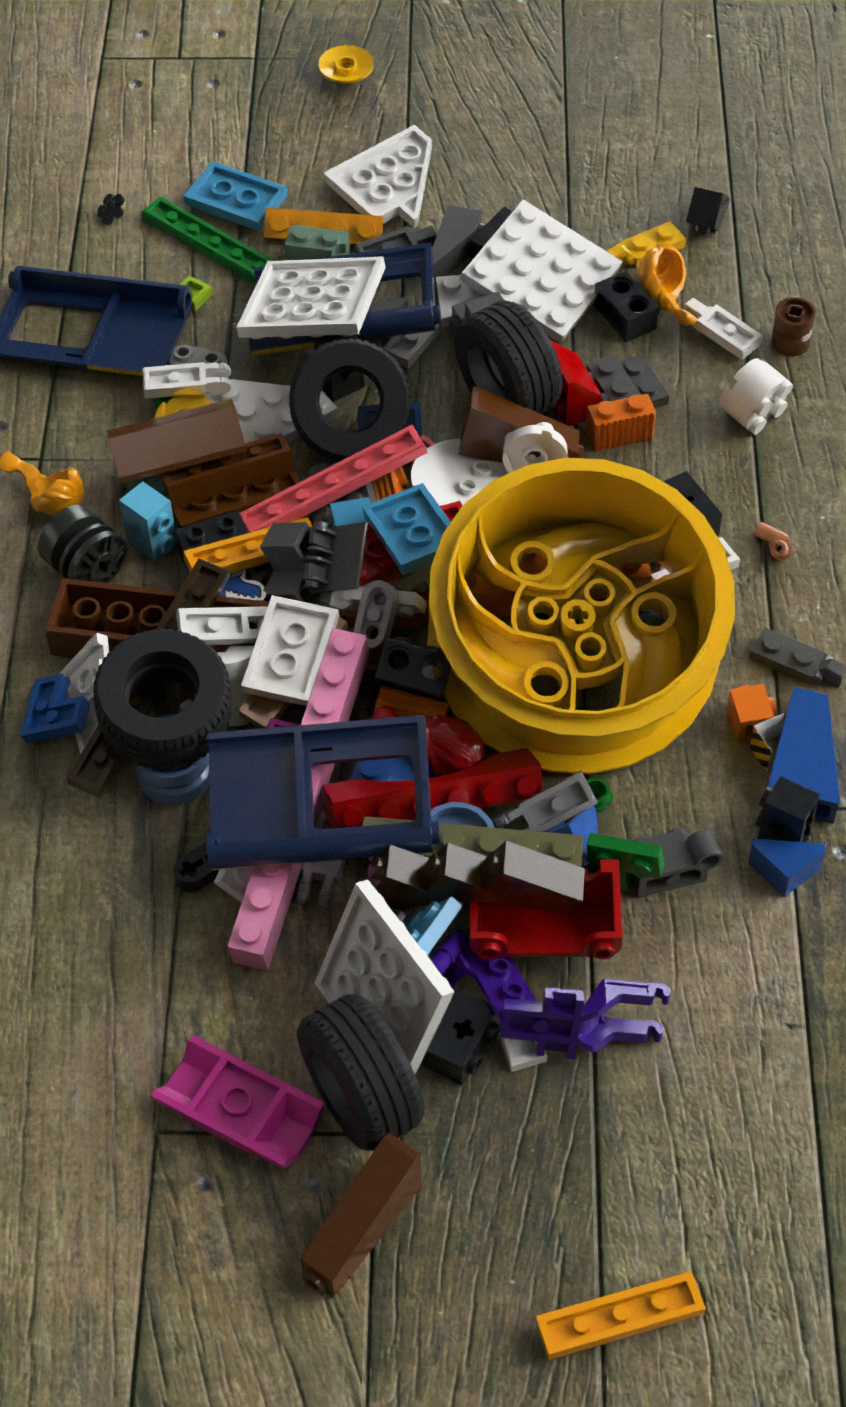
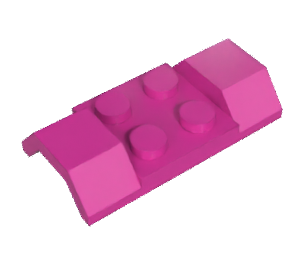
M192 1035L188 1040L183 1060L167 1084L154 1089L150 1095L152 1100L184 1116V1120L248 1154L254 1153L282 1169L289 1167L297 1161L315 1133L324 1108V1102L195 1035Z

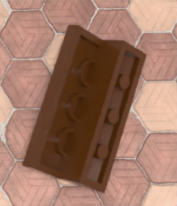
M232 399L107 430L120 484L247 451Z
M279 433L245 443L246 452L161 473L160 476L167 497L171 501L173 516L178 527H186L237 510L241 513L301 482L294 468L292 450L283 434Z

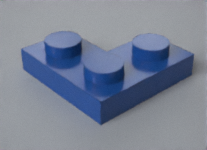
M63 674L35 680L20 737L26 743L84 732L91 703L84 696L66 699L70 681Z

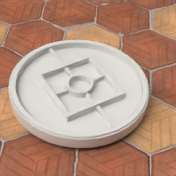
M452 439L428 447V453L414 461L410 475V488L424 483L439 506L461 501L462 505H464L490 482L509 472L502 462L459 455L460 439Z

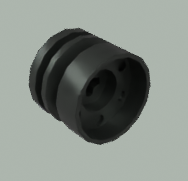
M78 504L66 507L55 514L45 525L38 542L39 556L58 573H61V576L64 578L109 583L119 573L128 551L126 541L107 524H104L85 505Z

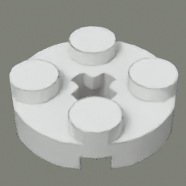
M547 422L524 426L505 436L502 459L509 473L529 464L567 458L568 456L565 439ZM539 451L540 457H535L534 454L528 455V453Z

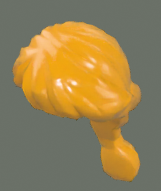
M669 244L657 245L647 251L641 259L637 270L639 281L644 287L645 292L656 301L658 307L677 317L681 324L685 326L694 324L697 321L696 317L679 308L676 302L679 293L684 287L686 268L682 255L675 247Z
M10 451L1 455V470L8 474L20 472L22 477H24L25 486L30 490L31 506L35 512H43L53 517L66 507L82 504L85 496L84 486L80 477L81 473L75 467L69 466L65 470L55 472L47 477L40 474L39 469L34 467V465L20 460Z

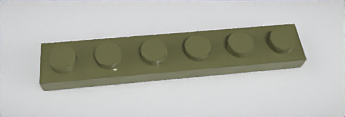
M364 816L363 826L412 822V820ZM439 823L440 844L433 845L434 854L445 844L451 843L487 856L505 841H509L581 867L584 835ZM420 853L419 855L429 858L433 853Z

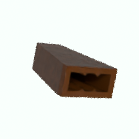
M473 386L461 430L459 455L503 463L505 436L518 428L536 425L540 422L551 424L554 430L565 439L568 449L567 458H582L584 445L579 444V430L480 387ZM539 451L528 453V455L534 454L535 457H540Z
M389 1132L385 1134L300 1258L302 1274L304 1275L303 1279L312 1289L319 1293L325 1290L335 1297L421 1188L420 1153Z

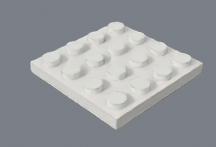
M522 200L461 274L460 281L479 293L485 294V296L499 292L505 301L515 302L523 306L536 318L546 334L561 344L593 304L596 297L595 283L614 276L620 269L622 261L530 203Z
M384 257L267 261L236 327L239 338L321 337L324 335L347 337L359 334L385 270Z
M369 880L356 883L314 984L328 1003L346 994L361 995L367 999L395 1035L414 1074H416L454 994V990Z

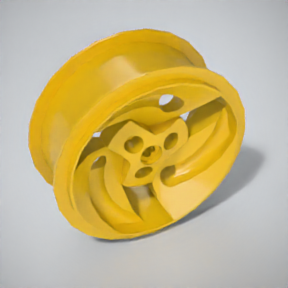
M561 458L529 464L490 482L461 507L442 534L430 570L427 648L428 646H437L444 653L451 666L443 696L453 714L458 719H464L466 722H469L474 730L478 732L485 745L499 753L528 748L540 762L541 770L550 773L575 774L581 770L583 774L592 775L626 768L663 751L692 725L710 697L720 661L724 657L735 620V583L724 546L709 522L694 505L670 485L643 470L605 459ZM532 553L542 555L547 564L544 571L535 575L527 574L519 568V565ZM631 562L639 564L659 562L670 574L664 575L636 589L633 583L613 565ZM473 571L493 585L516 592L511 606L510 627L484 609L473 596L466 583ZM602 594L607 599L601 602L595 601L590 595ZM643 609H652L663 617L665 623L660 626H649L640 619L639 612ZM538 612L545 613L551 618L540 620L534 614ZM582 650H594L598 654L587 656ZM432 666L434 678L437 679L441 676V672L437 667ZM622 673L618 706L616 708L601 711L575 710L576 689L600 686L615 679ZM550 675L559 682L560 690L552 696H542L533 690L531 681L536 676Z

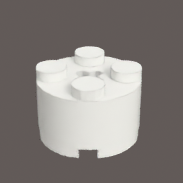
M756 358L748 362L736 373L733 378L737 380V383L732 390L729 387L725 388L719 402L720 407L756 435L765 427L769 417L773 415L777 418L785 411L788 403L784 400L793 389V384L767 362Z

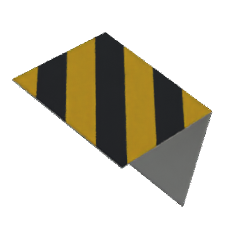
M784 713L753 726L750 749L767 773L772 750L766 741L780 735Z

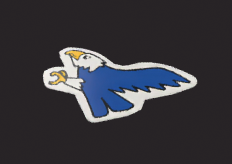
M246 569L230 573V578L219 596L260 601L266 597V592L263 591L264 586L260 582L245 579Z

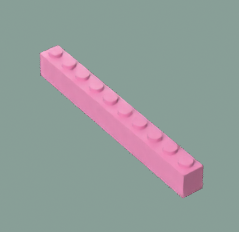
M335 628L332 629L301 725L349 721L370 656L366 635ZM335 763L319 764L312 769L314 827L324 799L323 785L329 784ZM303 863L253 867L227 946L233 963L264 971L269 970Z

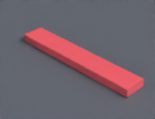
M410 425L244 510L239 515L248 533L269 528L273 523H287L298 520L428 453L414 426Z

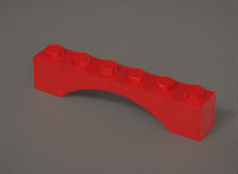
M528 748L496 753L470 768L452 774L429 778L431 810L436 806L449 802H465L478 808L525 800L542 791L541 764ZM353 779L323 785L325 817L332 829L363 826L364 816L412 821L416 818L414 780L372 781Z

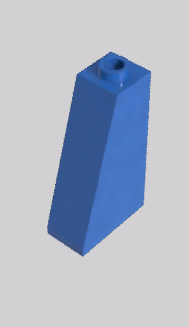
M794 687L768 786L773 788L779 777L782 776L819 793L820 798L815 819L834 823L840 794L828 695L811 689Z

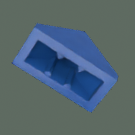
M752 839L749 865L780 894L786 897L821 870L826 844Z

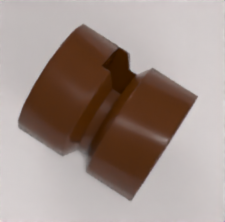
M790 297L780 301L776 306L771 344L777 352L787 356H797L809 349L816 310L808 300Z

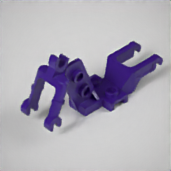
M461 929L451 933L441 946L435 948L430 959L440 974L449 982L452 989L462 976L467 974L474 978L501 1024L500 1038L537 1041L536 1056H544L545 1050L567 1052L568 1059H575L577 1045L590 1052H596L611 1041L645 1043L648 1035L654 1036L655 1042L659 1043L662 1040L663 1026L656 1021L608 1018L603 1014L618 1003L652 1005L655 997H659L662 1004L667 1005L671 990L663 983L603 979L585 1005L584 991L545 987L543 1002H537L511 957H498L493 960L480 958L471 951L470 942H467L464 930Z

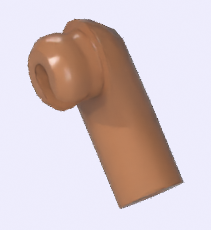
M760 522L754 532V536L769 544L770 553L775 560L783 561L787 559L792 552L788 534L764 522Z

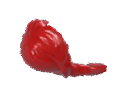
M388 705L379 707L373 715V719L398 717L397 711ZM439 714L432 718H425L428 766L433 769L436 777L452 774L482 762L484 743L478 732L474 730L469 722H466L464 719L449 718Z

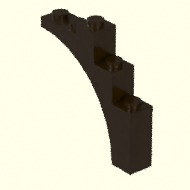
M505 841L487 856L447 843L429 858L390 844L378 856L375 855L372 858L368 868L369 882L382 895L390 908L401 911L429 905L433 901L439 903L452 896L458 902L506 903L536 908L565 916L583 902L585 868L509 841Z

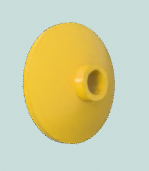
M341 45L327 50L321 55L318 63L320 73L326 79L336 83L358 82L366 78L374 67L371 54L365 49L353 45Z

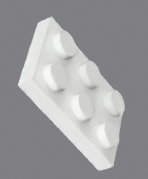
M272 595L241 684L242 692L307 706L332 629L336 628L339 619L338 609Z

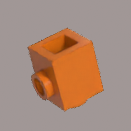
M764 684L754 686L743 685L730 689L727 711L737 743L751 741L753 726L776 716L775 701L773 697H768Z

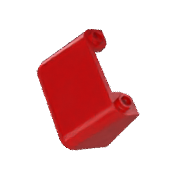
M600 860L599 870L589 875L588 869H585L583 902L565 916L513 904L470 902V949L485 960H493L498 957H594L604 960L612 958L622 948L623 931L619 860Z

